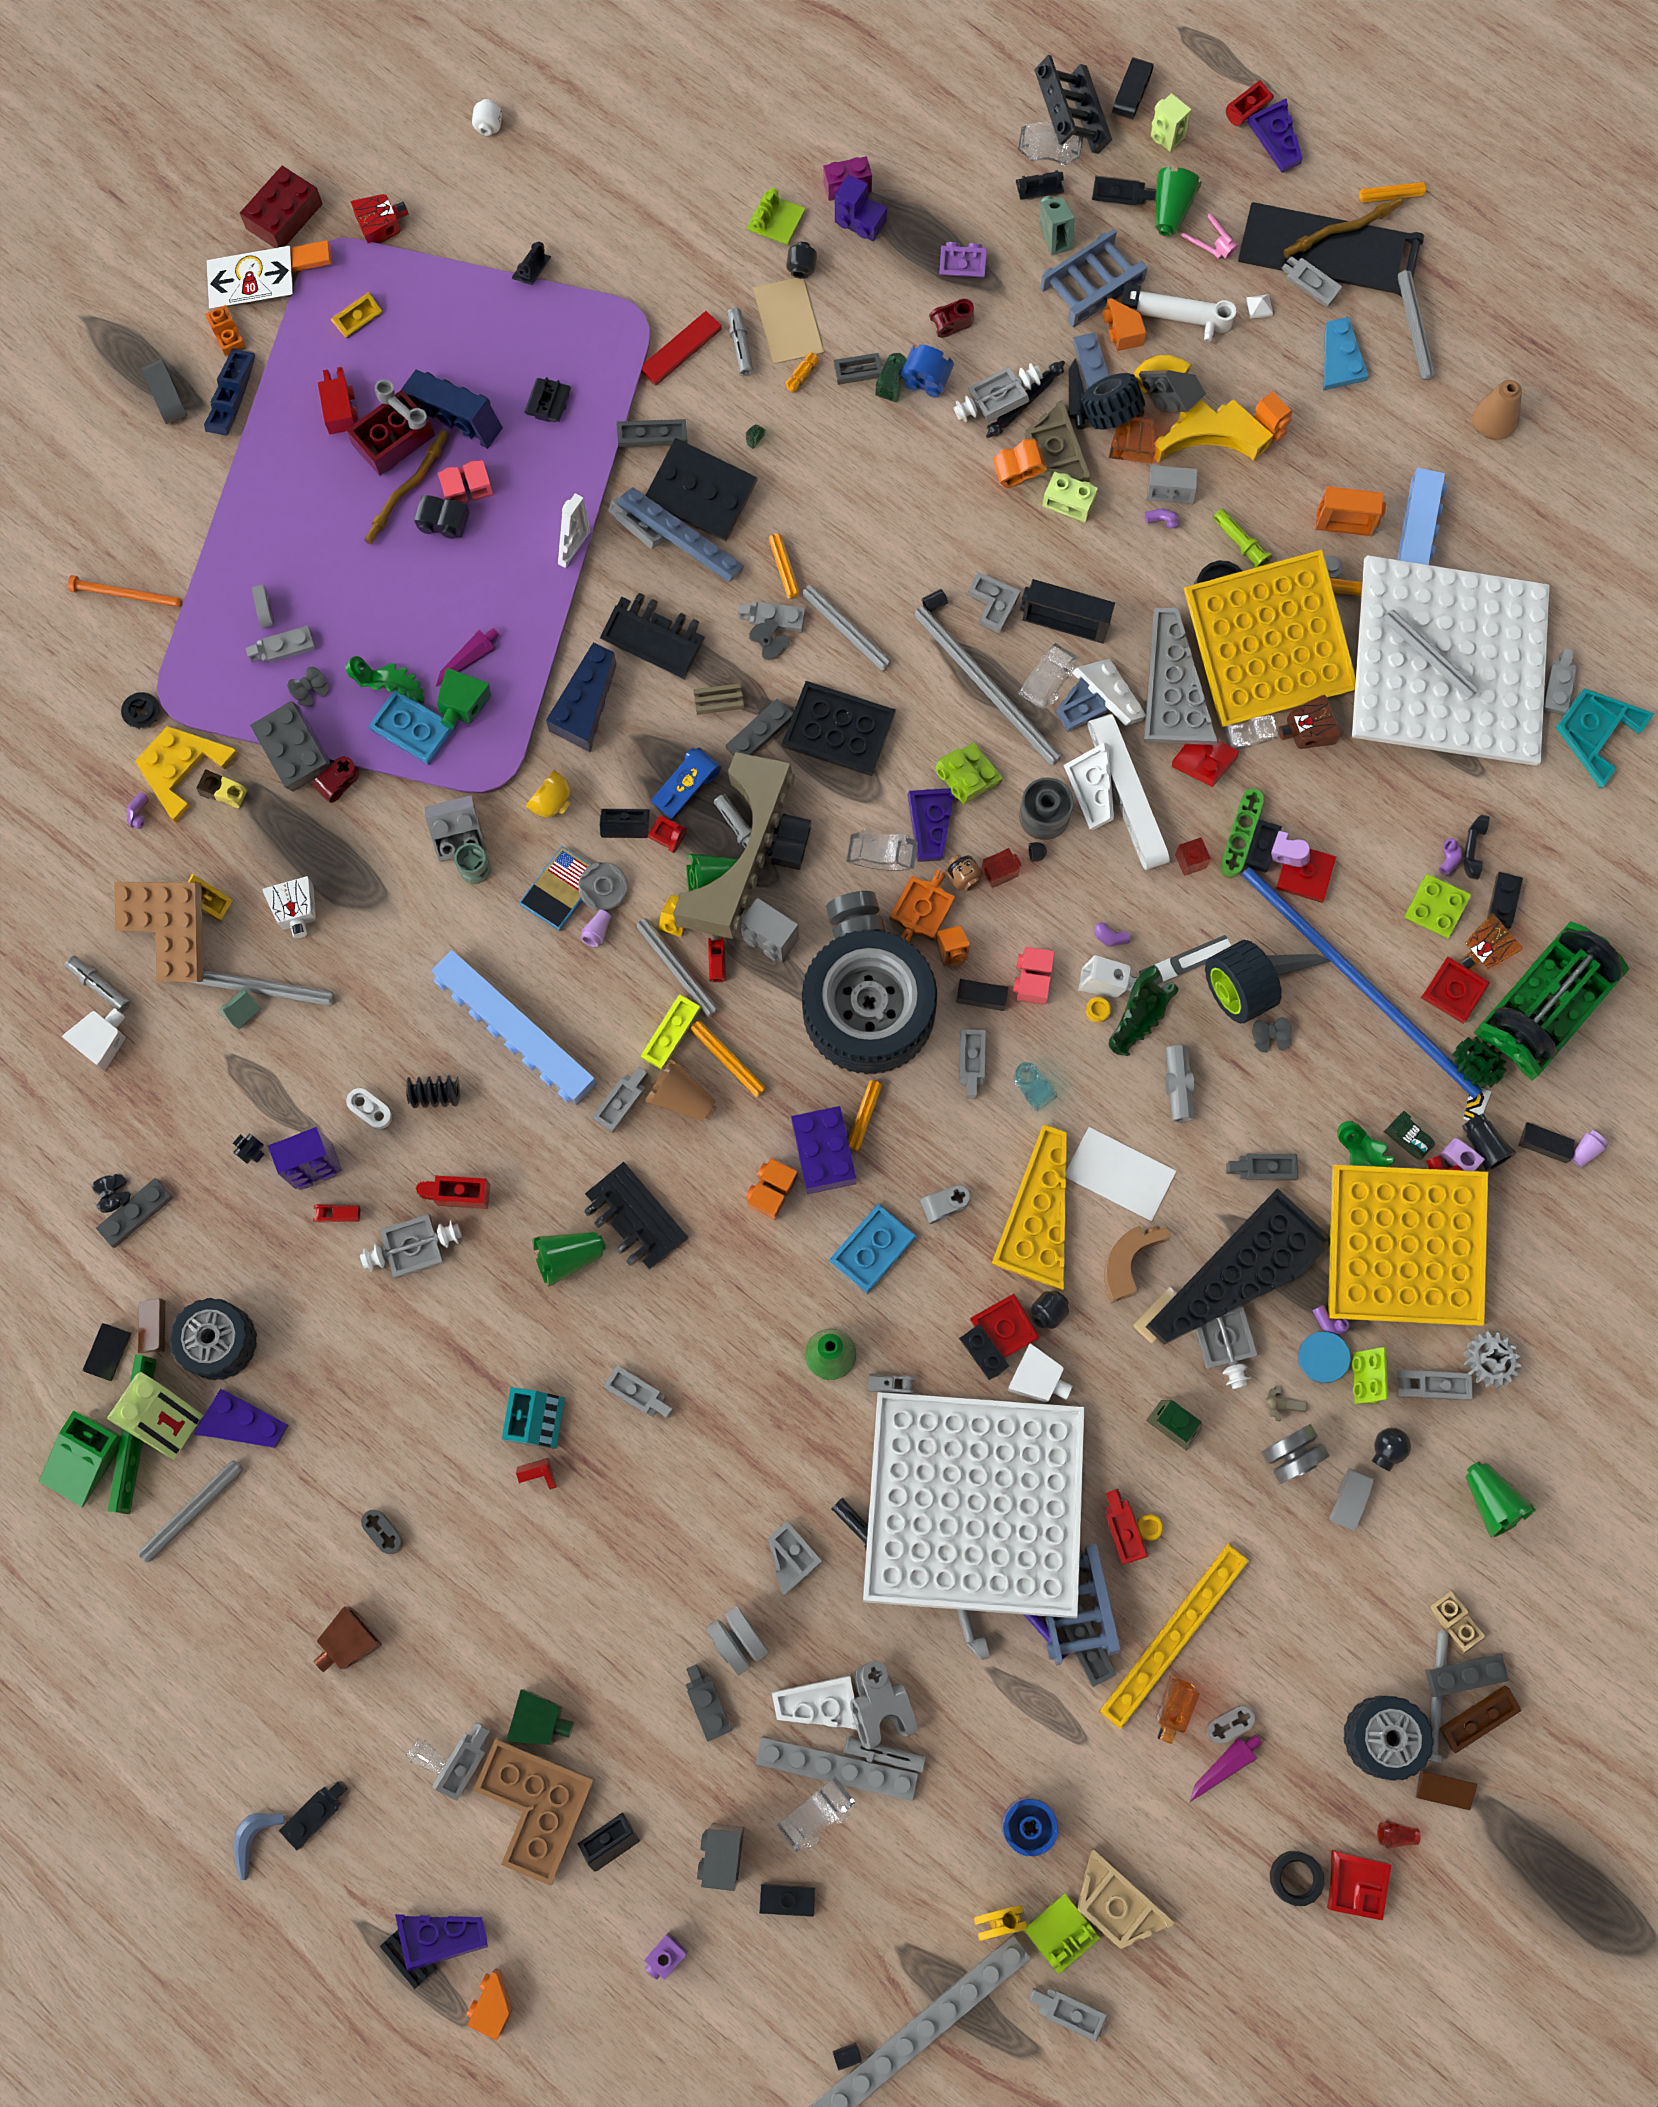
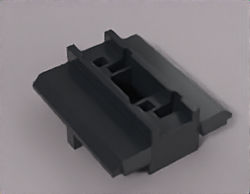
M548 377L545 379L536 378L524 413L535 416V419L547 422H560L563 410H566L567 407L566 402L571 387L561 384L559 380L557 382L549 380Z

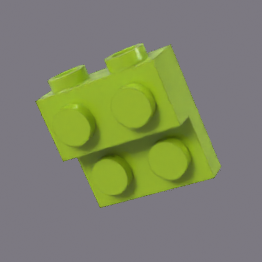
M975 742L961 750L957 748L940 758L935 767L939 778L948 784L952 794L963 805L1000 784L1003 779Z

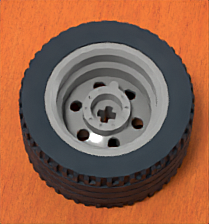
M873 929L846 933L845 936H839L837 939L830 941L829 945H825L822 951H819L817 956L812 959V964L808 966L802 988L804 1025L810 1041L813 1042V1046L819 1050V1053L824 1055L826 1060H830L832 1064L838 1065L841 1069L845 1068L849 1072L853 1071L857 1074L862 1072L867 1075L868 1073L877 1074V1072L885 1073L888 1070L892 1071L894 1068H899L902 1064L908 1063L911 1058L913 1059L916 1053H919L926 1044V1040L929 1039L937 1008L936 979L933 977L934 973L930 969L929 962H926L925 956H922L919 949H916L913 944H909L906 939H902L898 935L894 936L890 932L874 931ZM872 976L873 981H864V977ZM849 987L852 993L844 995L843 990ZM893 987L895 993L892 995L888 994L886 988ZM869 1002L870 1005L873 1003V1009L865 1008V1003ZM896 1013V1017L890 1019L886 1014ZM843 1014H852L853 1016L851 1019L846 1020ZM869 1022L874 1026V1030L871 1032L865 1029Z

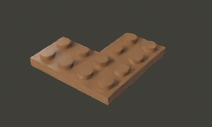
M114 882L115 931L155 932L156 981L203 982L201 883Z
M496 1738L473 1791L522 1811L501 1865L551 1886L595 1779Z

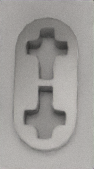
M265 585L252 586L256 612L261 628L274 626L271 605Z
M1234 1707L1212 1719L1207 1724V1737L1210 1741L1218 1744L1228 1742L1253 1727L1255 1723L1254 1713L1248 1707ZM1239 1711L1242 1714H1248L1245 1726L1242 1723H1237L1234 1726L1232 1724V1721L1238 1718L1237 1713ZM1215 1724L1220 1727L1228 1724L1229 1728L1222 1732L1223 1738L1213 1736L1212 1732L1215 1731Z

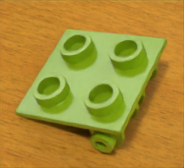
M771 188L764 193L746 230L788 245L806 208L779 198V191L776 188Z
M1426 873L1404 918L1449 939L1472 894Z
M1386 1347L1354 1352L1352 1368L1354 1373L1353 1393L1355 1404H1379L1378 1401L1388 1400Z
M1065 1893L1028 1925V1929L1024 1930L1058 1975L1100 1939Z

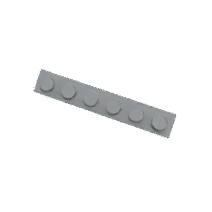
M761 1737L755 1765L913 1801L918 1773Z

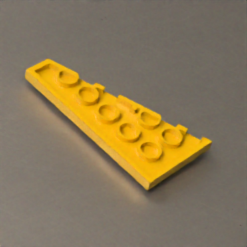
M1043 1124L991 1265L1063 1291L1067 1132Z

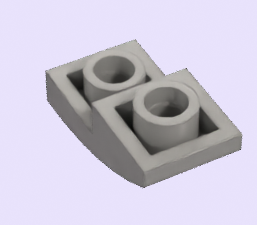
M1348 1468L1338 1489L1340 1495L1329 1519L1336 1524L1355 1531L1366 1506L1373 1478Z

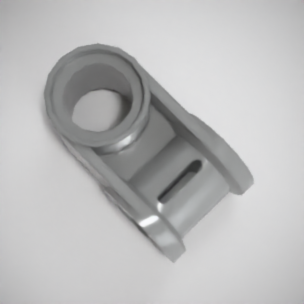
M956 1185L941 1192L930 1194L922 1198L920 1203L929 1224H933L964 1210L969 1204L970 1195L967 1188ZM955 1193H958L959 1196L964 1195L961 1204L958 1201H952Z

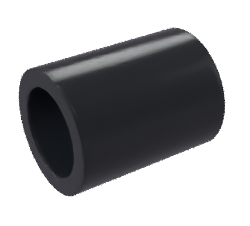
M939 589L923 597L922 604L929 612H932L948 604V600L944 591Z
M856 2042L833 2051L839 2071L862 2062Z

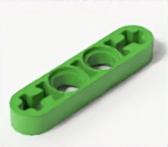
M1248 789L1241 798L1220 864V870L1226 877L1233 878L1238 876L1244 866L1264 803V796L1257 789ZM1253 796L1255 797V803L1250 811L1247 810L1250 803L1248 799ZM1241 817L1250 818L1252 826L1248 828L1242 827L1239 819ZM1236 838L1242 839L1245 842V847L1243 849H1236L1232 844V840ZM1233 855L1237 856L1235 861L1236 867L1230 870L1228 864Z

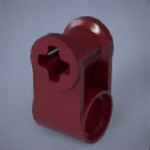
M959 299L931 311L929 318L935 323L938 337L945 338L955 332L971 327L974 321V305L969 299Z
M339 757L316 777L312 786L329 803H334L357 781L359 770L349 757Z

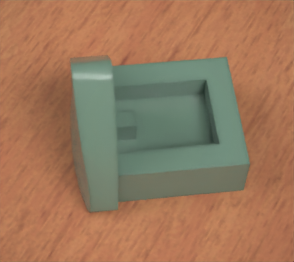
M242 989L229 1002L222 1005L218 1009V1013L240 1030L243 1024L261 1008L250 994Z

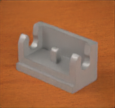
M1151 465L1146 500L1193 505L1197 486V469Z

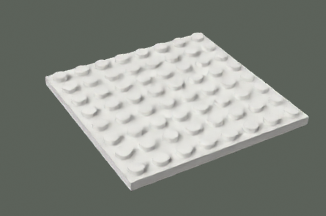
M1367 555L1364 559L1352 738L1527 765H1539L1541 763L1550 585ZM1390 610H1395L1479 689L1478 692L1470 699L1465 697L1383 620L1384 616Z
M878 1392L863 1602L1077 1618L1084 1407Z

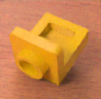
M671 894L661 911L659 930L681 937L684 928L676 925L673 916L679 897Z

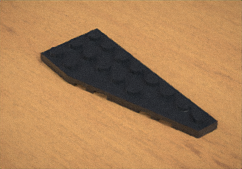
M1277 1188L1146 1325V1328L1160 1342L1166 1345L1301 1277L1330 1246V1236Z

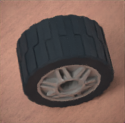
M206 1298L187 1305L177 1315L171 1327L170 1348L176 1361L187 1371L209 1380H224L239 1374L238 1372L248 1366L247 1364L252 1360L257 1346V1333L252 1320L248 1318L244 1311L225 1300Z
M1375 1696L1364 1699L1363 1702L1358 1703L1353 1711L1349 1713L1347 1722L1344 1725V1744H1346V1751L1352 1758V1762L1361 1768L1364 1773L1380 1779L1396 1781L1415 1776L1427 1765L1429 1757L1431 1758L1433 1752L1432 1746L1434 1745L1433 1730L1425 1713H1422L1420 1708L1410 1703L1409 1700L1397 1698L1396 1696ZM1388 1732L1391 1735V1740L1389 1743H1387L1386 1741V1734Z

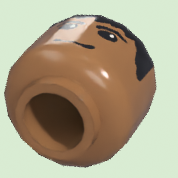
M959 854L948 862L950 866L946 874L957 890L968 892L981 883L982 870L972 856L966 855L961 857Z

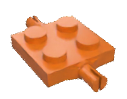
M940 870L936 871L931 882L911 876L889 917L890 920L902 925L905 929L901 938H906L908 943L913 934L922 935L933 941L955 901V896L945 892L940 887L941 882L946 876L944 872L940 875Z

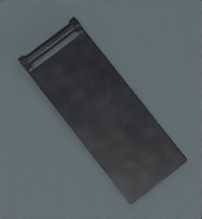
M1252 202L1238 262L1283 271L1282 267L1284 264L1293 268L1287 262L1289 258H1286L1283 254L1284 249L1294 245L1303 236H1310L1329 225L1349 221ZM1366 225L1357 230L1329 235L1313 244L1307 251L1298 252L1291 257L1298 261L1300 258L1306 260L1336 282L1391 292L1402 297L1400 285H1396L1405 241L1411 244L1406 271H1411L1412 278H1414L1420 245L1423 244L1424 234L1420 232L1407 233Z

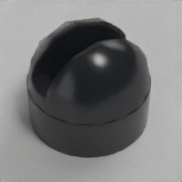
M1039 842L1029 843L1030 861L1038 862L1045 858L1047 849L1044 844Z

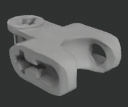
M873 1661L859 1667L855 1672L854 1679L860 1696L851 1699L850 1708L862 1745L866 1749H872L879 1745L881 1742L879 1725L883 1718L890 1719L901 1736L914 1735L917 1731V1723L904 1686L900 1683L891 1686L887 1669L880 1662ZM868 1674H873L874 1679L869 1680Z

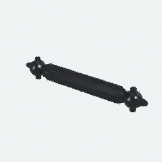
M1062 360L1049 365V370L1042 374L1043 378L1040 379V385L1034 382L1031 384V390H1025L1029 402L998 417L997 422L988 425L986 437L990 438L1002 434V428L1007 427L1053 382L1055 376L1064 373L1063 366L1065 361Z

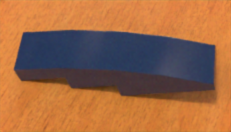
M237 349L231 350L217 378L218 388L210 401L212 409L204 423L205 432L228 436L244 397L255 358L254 353Z

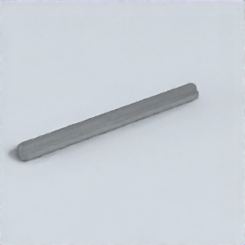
M203 970V982H192L238 991L244 989L250 993L329 1006L332 1005L334 1000V994L331 991Z

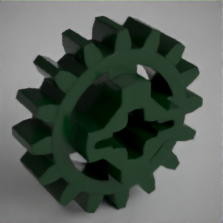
M1476 1036L1473 1040L1467 1037L1459 1043L1452 1054L1456 1058L1453 1064L1459 1066L1457 1073H1463L1464 1080H1472L1473 1086L1479 1083L1481 1088H1485L1487 1085L1491 1088L1504 1077L1503 1074L1507 1071L1503 1067L1506 1061L1500 1059L1502 1052H1496L1494 1050L1496 1046H1489L1485 1041L1480 1042Z

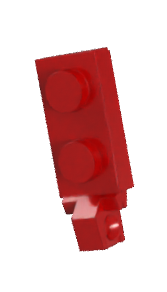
M1119 1489L1107 1492L1106 1495L1110 1506L1105 1507L1107 1512L1105 1516L1122 1565L1149 1557L1129 1501L1122 1500Z

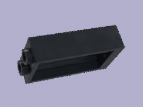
M1032 579L1030 587L1026 586L1024 589L1020 611L1024 612L1022 621L1104 644L1115 602Z

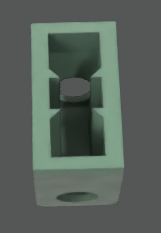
M1052 196L1044 197L1040 202V226L1050 254L1054 255L1073 250L1074 216L1063 197L1054 199Z

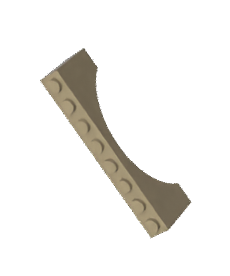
M735 752L728 774L731 785L744 796L753 812V825L749 842L738 861L724 875L704 887L681 893L673 913L678 927L733 939L735 931L741 927V915L743 910H746L749 906L750 891L756 887L757 872L764 865V853L766 848H770L772 844L773 829L779 825L780 810L786 806L788 789L793 787L795 781V774L792 773L790 763Z

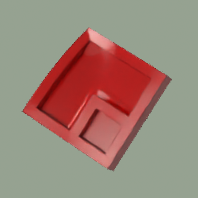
M1217 737V745L1185 744L1172 760V767L1214 787L1237 760L1239 751L1225 744Z
M1332 1850L1327 1908L1331 1911L1383 1921L1392 1865L1388 1862Z

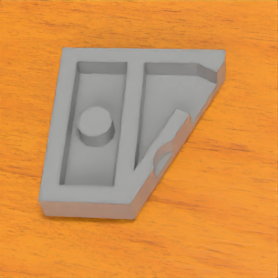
M788 1521L768 1538L780 1589L785 1596L817 1567L822 1560Z

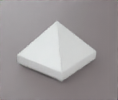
M1269 294L1246 298L1250 319L1273 316Z

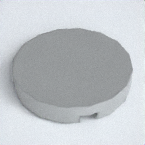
M596 862L588 866L581 874L578 882L579 894L583 902L590 908L598 911L611 910L617 907L625 898L627 880L623 872L616 865Z

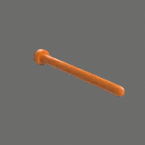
M70 575L68 579V590L70 592L76 593L79 589L179 607L182 604V600L178 597L79 580L78 576Z

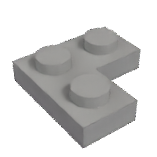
M978 572L968 590V596L987 604L979 620V625L1000 634L1021 591Z

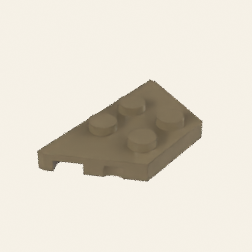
M1063 400L1056 403V407L1048 414L1042 415L1037 423L1032 424L1025 430V438L1035 439L1041 445L1048 469L1040 475L1052 477L1055 471L1060 474H1068L1073 479L1081 482H1089L1090 474Z

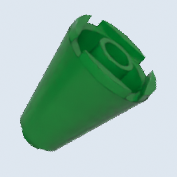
M1165 167L1160 169L1157 174L1155 228L1162 236L1169 237L1178 232L1201 187L1200 177L1184 168L1178 167L1177 171H1170L1171 167Z
M689 854L687 859H691V864L686 865L689 891L699 889L717 880L738 859Z
M596 1232L538 1236L532 1239L533 1250H539L536 1262L543 1281L547 1283L548 1287L602 1257L603 1250H606L602 1235L598 1236Z
M824 1329L814 1334L808 1341L805 1349V1359L809 1369L816 1376L824 1380H836L844 1377L854 1366L856 1349L853 1341L846 1333L837 1329ZM828 1347L835 1348L833 1351L826 1350Z
M1479 1461L1467 1469L1468 1474L1465 1478L1491 1538L1511 1530L1517 1526L1519 1521L1522 1519L1526 1520L1536 1511L1534 1506L1488 1463L1481 1464Z

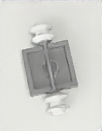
M1030 363L1029 370L1025 371L1020 368L1019 377L1016 378L1008 367L968 387L972 398L965 396V402L960 403L956 401L957 406L954 407L957 418L967 422V416L972 415L976 418L977 409H980L987 422H990L1029 402L1028 395L1023 386L1031 390L1032 383L1035 382L1040 385V379L1043 378L1038 366L1034 367Z
M427 1214L380 1229L385 1249L382 1250L376 1244L374 1245V1250L370 1252L363 1248V1254H360L363 1268H369L370 1272H373V1266L376 1265L383 1269L386 1260H388L393 1278L397 1279L443 1264L438 1243L441 1242L446 1248H448L449 1242L453 1240L459 1244L462 1232L459 1224H454L450 1220V1224L447 1227L440 1223L437 1233H435L431 1217Z
M1241 1306L1195 1330L1206 1369L1226 1364L1230 1366L1222 1374L1229 1376L1230 1381L1226 1386L1231 1385L1232 1389L1247 1386L1246 1381L1251 1379V1377H1245L1243 1372L1248 1367L1238 1364V1361L1258 1356L1244 1308Z

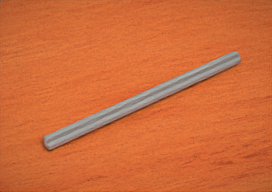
M925 606L919 607L915 611V617L1043 758L1050 765L1058 762L1061 756L927 608Z

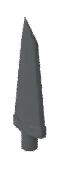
M1318 954L1266 955L1272 962L1277 976L1331 962L1329 959Z

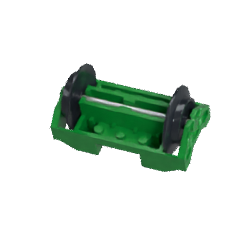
M1570 921L1473 1033L1481 1040L1500 1049L1517 1064L1525 1076L1533 1081L1541 1074L1630 968L1622 955L1610 945L1606 938L1597 935L1585 926ZM1548 994L1552 995L1550 1000L1547 998ZM1490 1021H1491L1495 1026H1497V1028L1491 1026V1025H1490Z

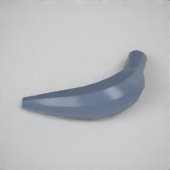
M254 1813L248 1815L237 1827L233 1849L240 1880L247 1879L251 1848L256 1835L264 1828L284 1824V1813L270 1815Z

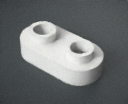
M362 1088L354 1089L348 1094L346 1103L354 1114L375 1129H384L389 1126L392 1121V1112L384 1103ZM358 1100H365L364 1105L357 1106ZM378 1114H384V1118L381 1121L376 1120Z

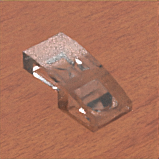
M1273 715L1254 717L1246 723L1228 725L1223 729L1228 745L1236 750L1263 744L1280 736Z

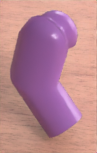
M1164 508L1145 512L1146 523L1163 520L1166 521L1168 528L1179 526V516L1176 512Z
M139 792L127 806V822L132 828L141 829L145 825V818L140 816V810L149 801V798L142 792Z
M1452 838L1444 842L1446 861L1439 868L1440 872L1446 876H1449L1462 860L1460 846Z
M1103 922L1095 926V936L1106 946L1130 943L1128 931L1115 933Z
M1324 1305L1312 1310L1322 1330L1325 1332L1341 1335L1350 1327L1347 1319L1329 1318Z

